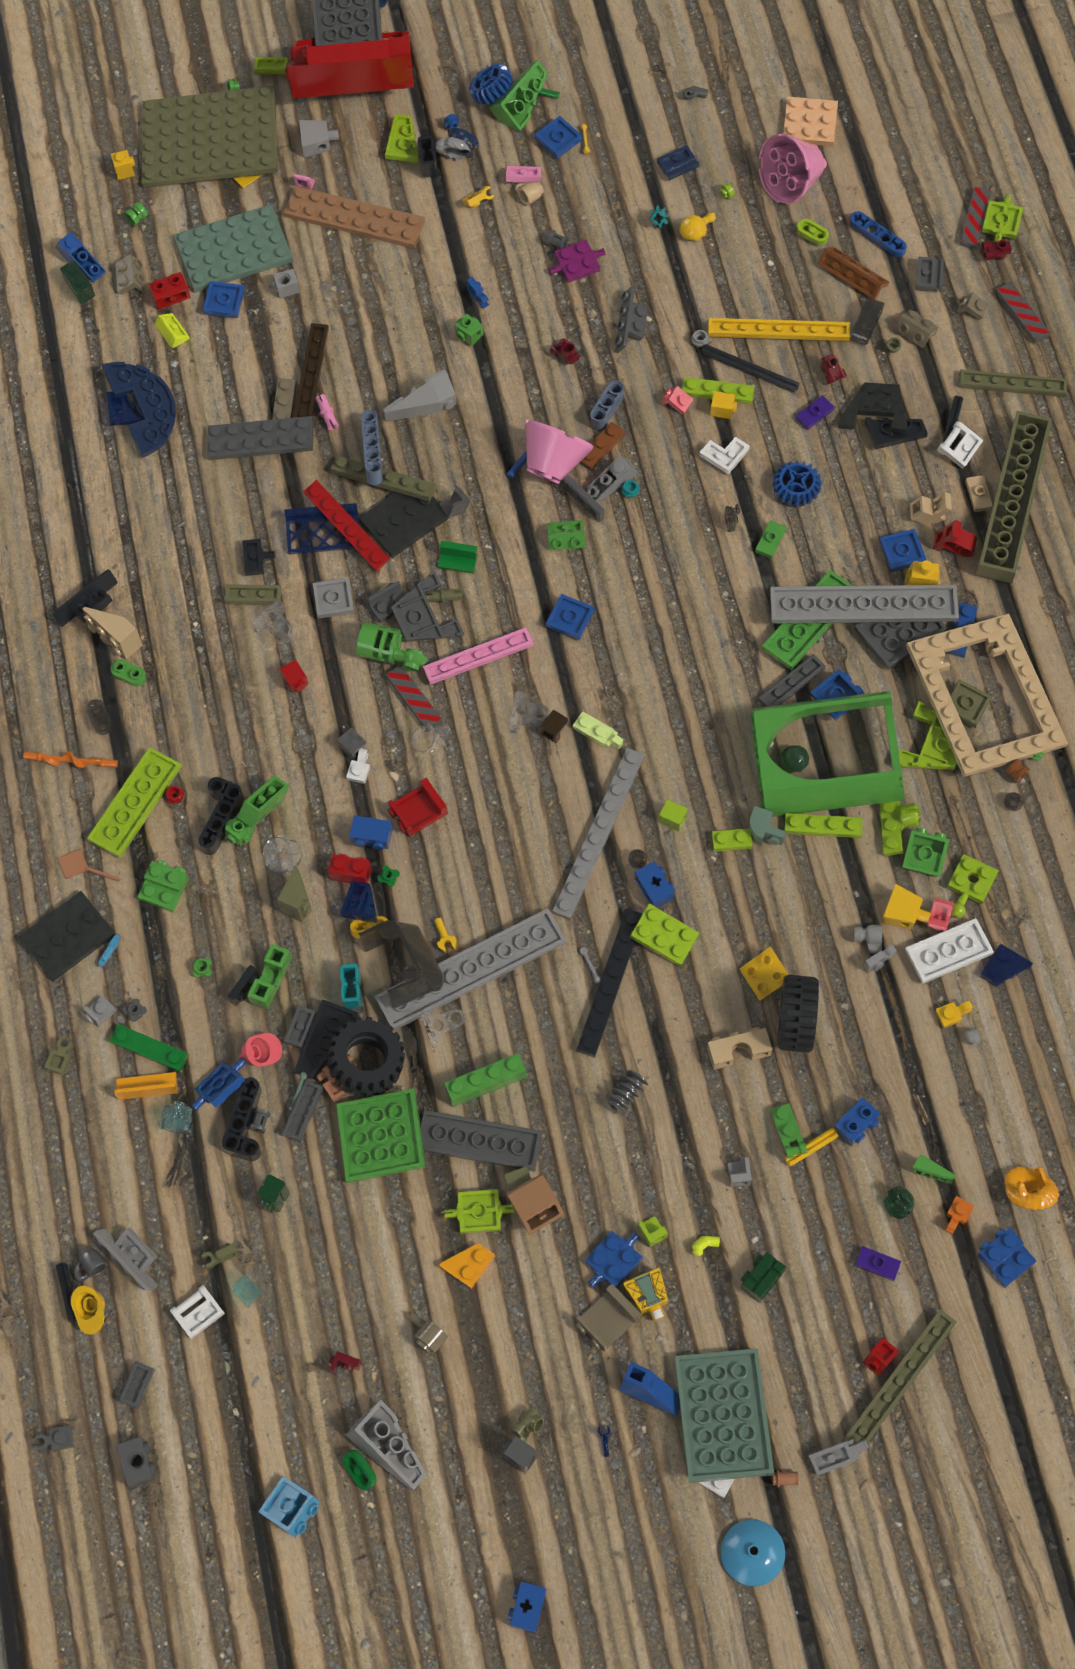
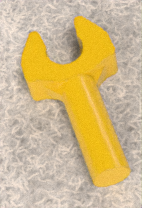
M436 918L434 922L441 937L440 941L437 942L439 950L446 954L445 943H451L453 950H456V937L449 936L442 919Z

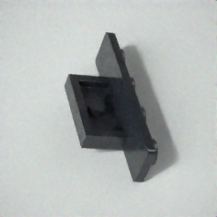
M107 569L52 612L58 625L63 627L74 617H77L83 623L87 622L84 619L85 614L82 609L84 607L99 611L106 608L113 601L106 592L118 583L112 572Z

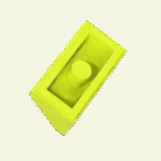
M173 313L158 315L155 326L171 348L177 347L190 339Z

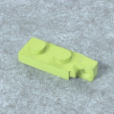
M582 712L573 724L574 730L603 747L612 745L620 749L623 745V739L617 736L618 732L585 712Z

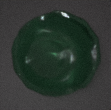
M790 745L782 751L778 763L781 769L789 774L794 772L801 773L809 765L810 757L804 747Z
M902 1186L893 1187L887 1191L888 1195L883 1200L887 1212L895 1219L907 1217L915 1206L914 1197L910 1191Z

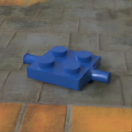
M242 1058L233 1066L222 1062L194 1089L200 1097L191 1104L192 1107L198 1110L206 1102L217 1108L245 1081L238 1071L247 1063Z
M611 1231L587 1257L585 1263L595 1272L593 1278L588 1282L593 1289L601 1280L613 1284L617 1288L643 1260V1256L633 1247L634 1243L640 1238L635 1231L627 1240L620 1238L615 1232Z

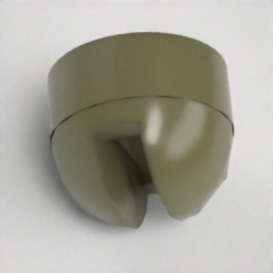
M897 337L890 338L887 342L888 350L892 353L898 352L901 349V340Z

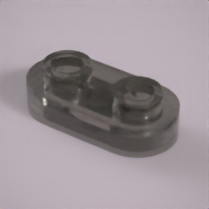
M98 699L90 701L86 709L94 730L100 735L110 733L113 724L105 704Z

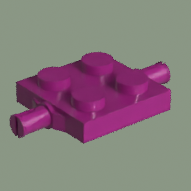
M587 239L556 250L555 257L558 265L549 268V272L551 275L561 272L566 277L567 282L570 283L599 272L600 266L597 258L606 255L604 248L593 251Z

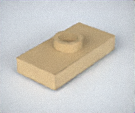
M984 475L966 478L965 482L974 512L991 510L993 505Z

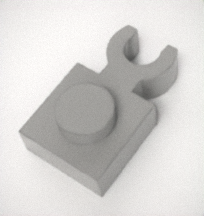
M890 945L884 951L881 950L865 960L864 969L867 973L872 970L878 971L884 966V961L896 955L895 952L897 950L893 945Z

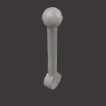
M582 947L580 954L585 957L594 976V982L599 984L601 977L597 975L587 955V948Z

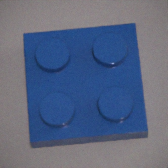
M558 116L535 134V139L558 159L581 142L583 136L561 116Z
M210 281L203 308L204 314L238 318L245 291L244 285Z
M915 529L880 537L879 542L891 572L909 568L914 561L923 562L927 560Z
M561 594L546 622V627L580 641L595 611V607Z

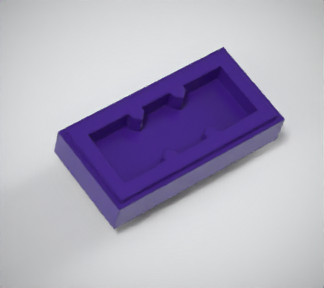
M822 395L798 413L796 419L809 430L834 410V406Z
M862 1246L855 1267L895 1281L901 1261Z

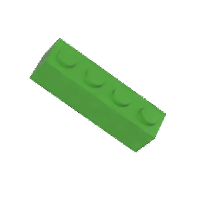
M518 1053L447 1081L444 1084L451 1104L455 1107L525 1079L527 1074Z

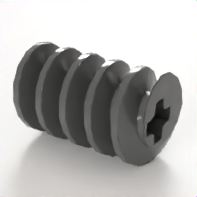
M628 1070L627 1076L621 1078L622 1082H617V1088L611 1089L612 1094L606 1095L610 1107L620 1115H624L621 1110L622 1107L629 1109L627 1101L634 1103L632 1095L638 1098L637 1090L644 1091L642 1084L648 1086L647 1081L640 1074L632 1070Z

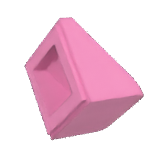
M294 174L295 186L312 190L315 183L314 179Z

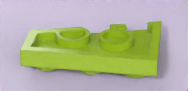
M394 115L385 159L419 163L412 116Z

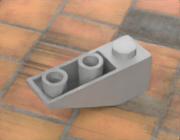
M619 455L585 491L598 503L620 489L627 480H631L638 473V470L627 458Z

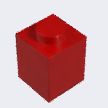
M297 660L280 668L281 676L292 693L302 691L309 685L307 676Z

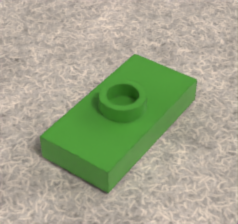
M770 520L755 552L772 559L787 527Z

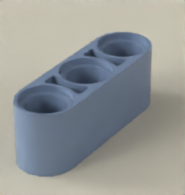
M612 381L592 409L590 425L594 430H603L623 401L624 385L620 381Z

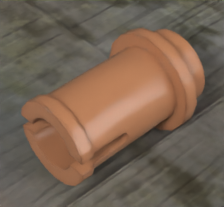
M776 1470L774 1475H772V1485H776L777 1488L780 1485H799L798 1471L779 1472V1470Z

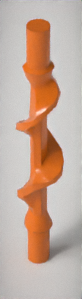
M67 751L64 756L46 755L41 752H24L23 755L24 759L38 760L39 762L45 761L53 766H57L62 762H72L77 768H83L89 764L100 767H118V760L97 757L90 759L75 758L70 751Z

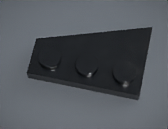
M865 417V424L875 450L927 438L928 435L922 419H906L908 433H897L891 431L893 420H888V418L872 420V417Z

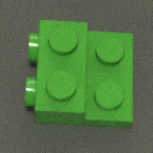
M916 827L915 831L911 830L902 868L940 877L950 839L946 838V834L935 832L934 835L927 834V830Z
M162 860L157 862L151 861L144 876L145 882L138 894V900L174 913L189 881V877L185 873L186 870L179 866H175V868L168 867V863Z

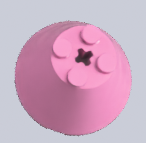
M783 133L769 137L764 142L759 154V159H761V169H759L761 182L768 195L778 203L792 204L799 201L818 180L827 166V162L816 144H810Z
M526 420L525 422L526 471L533 473L537 477L547 478L549 481L559 484L593 450L594 446L576 436L567 437L562 430L533 420Z

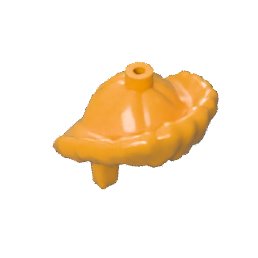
M1016 1166L1005 1174V1192L1012 1204L1020 1208L1036 1211L1048 1209L1058 1201L1059 1190L1056 1187V1183L1045 1175L1042 1168L1033 1169L1025 1166Z

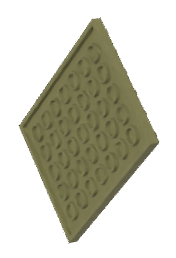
M274 85L142 101V185L144 188L277 172L276 89Z

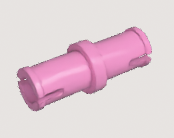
M320 395L322 401L317 396L315 400L328 430H334L332 424L335 429L338 428L339 424L335 419L334 410L330 407L326 395Z

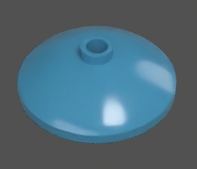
M753 1519L744 1520L732 1526L724 1536L721 1545V1560L727 1573L738 1583L746 1586H761L771 1582L780 1573L785 1561V1546L779 1533L768 1523ZM750 1548H757L758 1554L752 1555Z

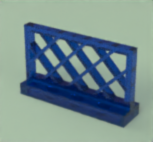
M357 503L341 504L344 510L352 518H355L356 523L359 525ZM317 507L284 509L288 555L355 549L351 544L344 541L346 539L344 536L341 538L335 533L336 528L331 530L325 525L329 520ZM311 521H316L320 524L314 532L307 527ZM290 523H299L302 527L297 533H294L290 529ZM322 527L330 532L324 540L317 535ZM304 529L311 533V536L306 541L299 537V534ZM332 535L340 540L333 546L327 543V540ZM314 536L321 541L317 547H312L308 544ZM296 538L303 543L300 548L292 549L291 543Z

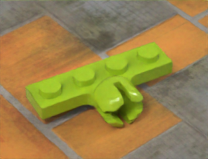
M900 801L879 803L884 855L904 854L903 829L920 824V809L916 803L904 805L900 804Z

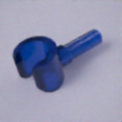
M608 1425V1432L606 1434H601L600 1426L598 1427V1437L602 1439L604 1457L610 1456L608 1447L610 1427Z

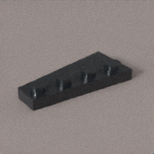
M322 999L294 1073L300 1075V1073L305 1072L307 1078L313 1079L328 1058L332 1037L335 1036L336 1031L340 1027L344 1028V1023L348 1021L353 1023L359 1013Z

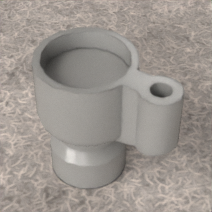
M868 925L865 929L854 927V942L865 940L869 953L877 954L882 950V925Z

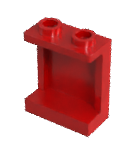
M427 777L420 781V787L395 802L392 800L388 801L389 808L387 810L393 819L396 817L402 833L406 832L409 837L448 814L446 804Z

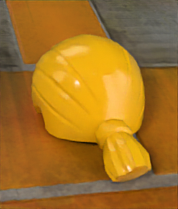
M708 213L703 218L697 215L685 217L679 226L681 236L687 240L700 241L702 237L706 236V225L715 221V213Z

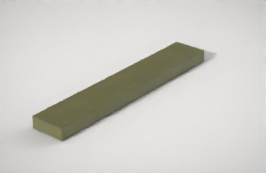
M960 369L959 388L1066 397L1068 379Z

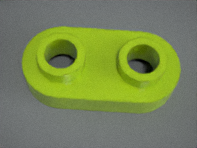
M802 219L798 222L797 233L816 245H824L828 242L829 232L826 228L810 219Z

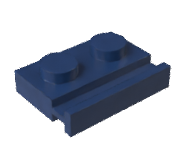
M687 145L657 159V164L664 174L667 175L669 181L699 167V162L696 161L695 156Z

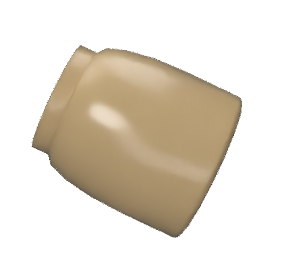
M521 182L515 186L520 200L525 205L535 202L544 193L543 187L539 182Z

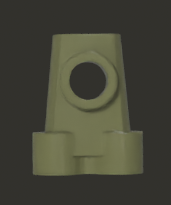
M530 1407L527 1412L523 1411L520 1414L519 1422L515 1424L511 1432L515 1437L517 1436L526 1442L531 1431L538 1433L542 1429L544 1418L539 1415L536 1409Z

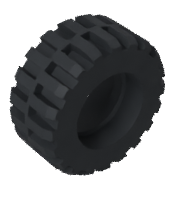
M787 975L784 977L779 1013V1049L805 1053L813 1051L819 1001V980L817 978L799 975Z
M360 1017L356 1018L354 1023L351 1021L344 1023V1028L340 1027L336 1031L335 1036L332 1037L330 1042L327 1065L330 1068L331 1078L335 1077V1084L338 1087L344 1086L343 1091L346 1093L352 1091L354 1096L360 1097V1094H365L366 1098L372 1097V1093H376L377 1096L383 1094L384 1089L388 1091L392 1088L393 1083L397 1082L403 1068L405 1053L403 1052L404 1044L400 1041V1035L398 1032L393 1033L391 1025H383L384 1021L380 1019L377 1022L372 1021V1017H366V1020L362 1021ZM370 1044L382 1052L385 1061L376 1070L363 1071L350 1063L347 1053L355 1045Z

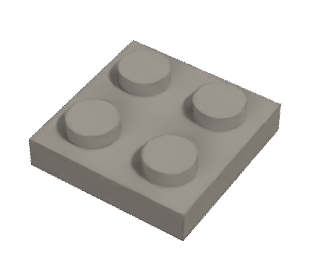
M349 578L313 583L318 619L354 613Z

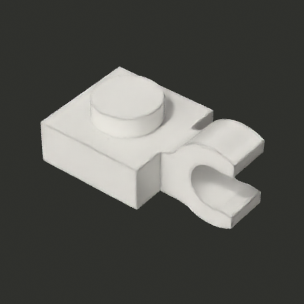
M361 748L357 761L351 760L346 776L347 780L361 784L366 783L370 770V765L366 764L369 755L367 753L368 750Z

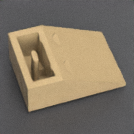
M87 607L82 608L85 614L84 619L89 623L87 625L94 634L97 632L100 635V639L106 645L110 644L113 647L112 650L118 656L122 655L127 660L143 645L137 628L125 617Z

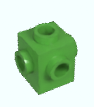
M468 314L457 320L455 324L457 338L473 346L483 336V325L478 319Z
M237 815L226 823L225 836L231 844L234 845L236 843L241 847L243 843L250 841L255 827H250L237 818Z

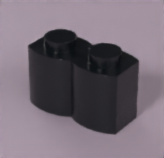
M431 135L420 136L418 138V153L421 174L423 177L436 176L437 160L434 139Z

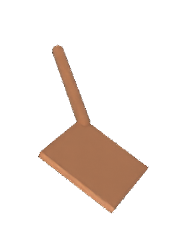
M81 849L58 858L66 879L85 871H90L116 881L121 880L119 877L88 867Z

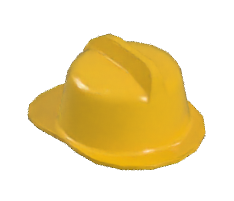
M83 1285L77 1287L71 1296V1306L78 1326L85 1334H96L104 1324V1298L90 1286Z

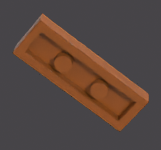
M611 421L590 443L594 446L593 450L580 463L592 471L625 436V431Z

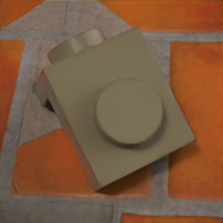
M972 292L960 299L957 312L961 314L967 311L980 320L985 315L988 303Z

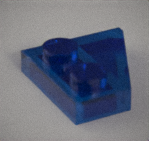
M113 391L106 392L110 426L129 425L144 420L143 416L136 410L134 403L129 400L127 394L115 398Z
M351 881L340 912L341 917L377 923L375 904L369 883Z
M1000 943L980 974V977L998 987L1005 983L1006 980L1016 977L1026 969H1030L1033 963Z

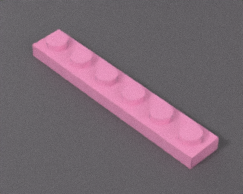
M523 628L423 666V670L431 685L532 647L533 641L527 628Z

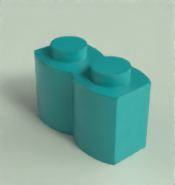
M344 964L340 968V979L342 982L341 998L345 1008L358 1009L362 1005L360 972L357 964Z

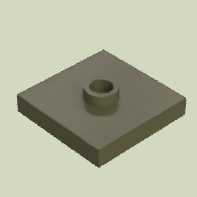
M960 679L950 695L961 721L973 728H976L992 699V696Z

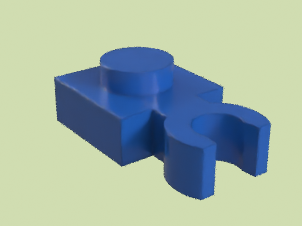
M473 276L467 279V290L476 302H479L483 309L489 306L487 302L489 299L482 292L483 287L479 281L476 282Z

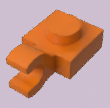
M956 1196L946 1214L951 1220L945 1231L953 1234L958 1223L965 1225L974 1205Z

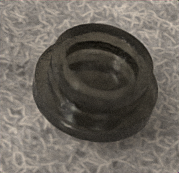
M1012 792L1005 796L1004 805L1008 810L1018 811L1023 806L1024 801L1019 793ZM1014 800L1017 804H1011L1010 801Z
M640 849L633 850L628 856V862L634 868H642L647 863V854ZM639 857L641 861L636 862L634 859Z

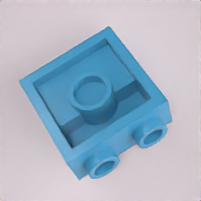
M282 1476L258 1512L296 1538L298 1534L301 1535L305 1531L306 1522L309 1517L314 1516L318 1512L320 1501Z

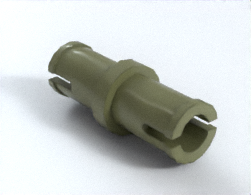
M441 588V590L430 591L425 594L428 602L442 601V603H446L451 600H463L462 588L450 590Z

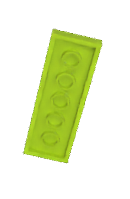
M149 747L87 840L121 858L182 768L181 763Z

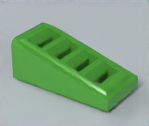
M920 1154L911 1169V1172L948 1184H952L956 1177L955 1174Z

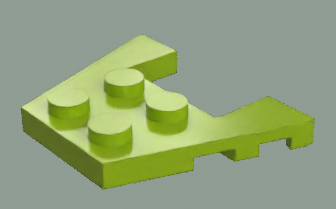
M919 701L913 719L931 724L920 755L900 749V766L902 768L954 770L957 761L935 711H931L923 702Z

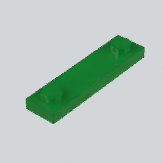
M117 1024L109 1039L111 1044L177 1072H181L189 1057V1054L120 1024Z

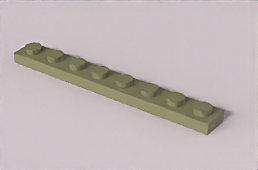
M941 1309L937 1312L843 1441L854 1439V1442L857 1443L866 1439L868 1443L957 1321Z

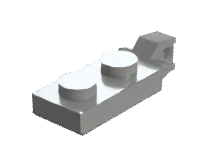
M854 1439L846 1440L809 1455V1458L818 1476L855 1462L861 1457L860 1452L867 1450L869 1445L866 1439L857 1443L854 1442Z

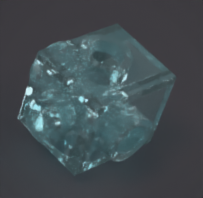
M174 1101L173 1104L165 1105L162 1112L161 1129L176 1134L188 1132L192 1120V1108L185 1106V1103L180 1101Z

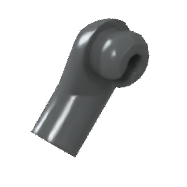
M692 86L684 91V98L687 100H692L697 96L707 98L708 89Z

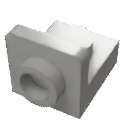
M103 996L89 1008L87 1006L83 1008L86 1013L84 1017L91 1024L95 1022L99 1027L117 1011Z

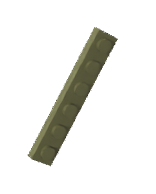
M337 456L330 468L332 474L367 483L365 463ZM383 468L382 482L374 485L429 502L437 489L435 483Z

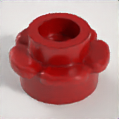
M171 786L167 789L165 797L171 804L180 803L183 800L184 791L178 786Z

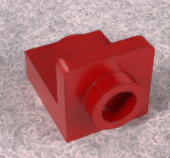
M882 1338L870 1351L863 1363L879 1376L898 1354L899 1350Z

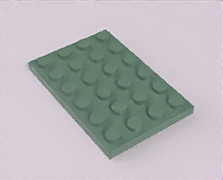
M272 204L174 234V239L195 293L208 289L210 281L228 283L293 262V257Z
M758 1348L675 1356L689 1483L774 1475Z

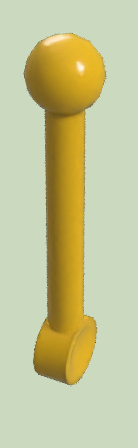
M582 124L581 130L583 131L584 139L583 152L585 154H588L590 152V149L588 148L587 144V125Z

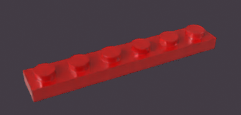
M317 479L303 491L309 500L376 572L390 561V558Z

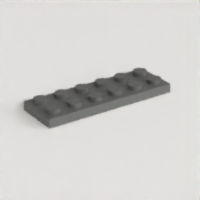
M312 416L209 425L208 460L313 451L314 419Z
M424 1110L420 1127L424 1152L517 1169L527 1166L528 1171L535 1172L542 1131Z

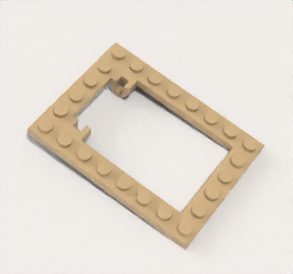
M1009 614L907 642L906 648L963 777L1010 764L1017 759L1030 758L1034 754L1057 750L1068 745L1067 739ZM986 641L985 649L989 657L1006 655L1040 733L975 752L940 672L950 668L949 662L943 663L945 652Z

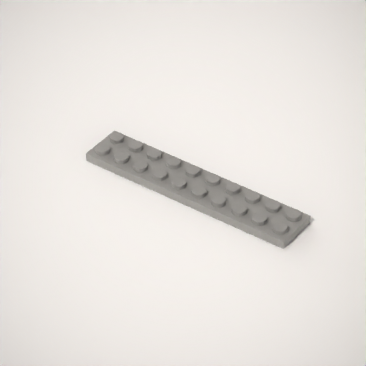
M956 585L770 587L772 623L958 621L959 619Z
M547 908L375 995V999L388 1024L393 1027L394 1031L565 944L566 939Z

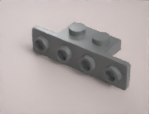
M632 286L624 291L621 296L622 304L619 310L618 332L614 342L616 345L615 352L617 353L627 346L628 336L639 341L644 338L648 308L633 302L635 287Z

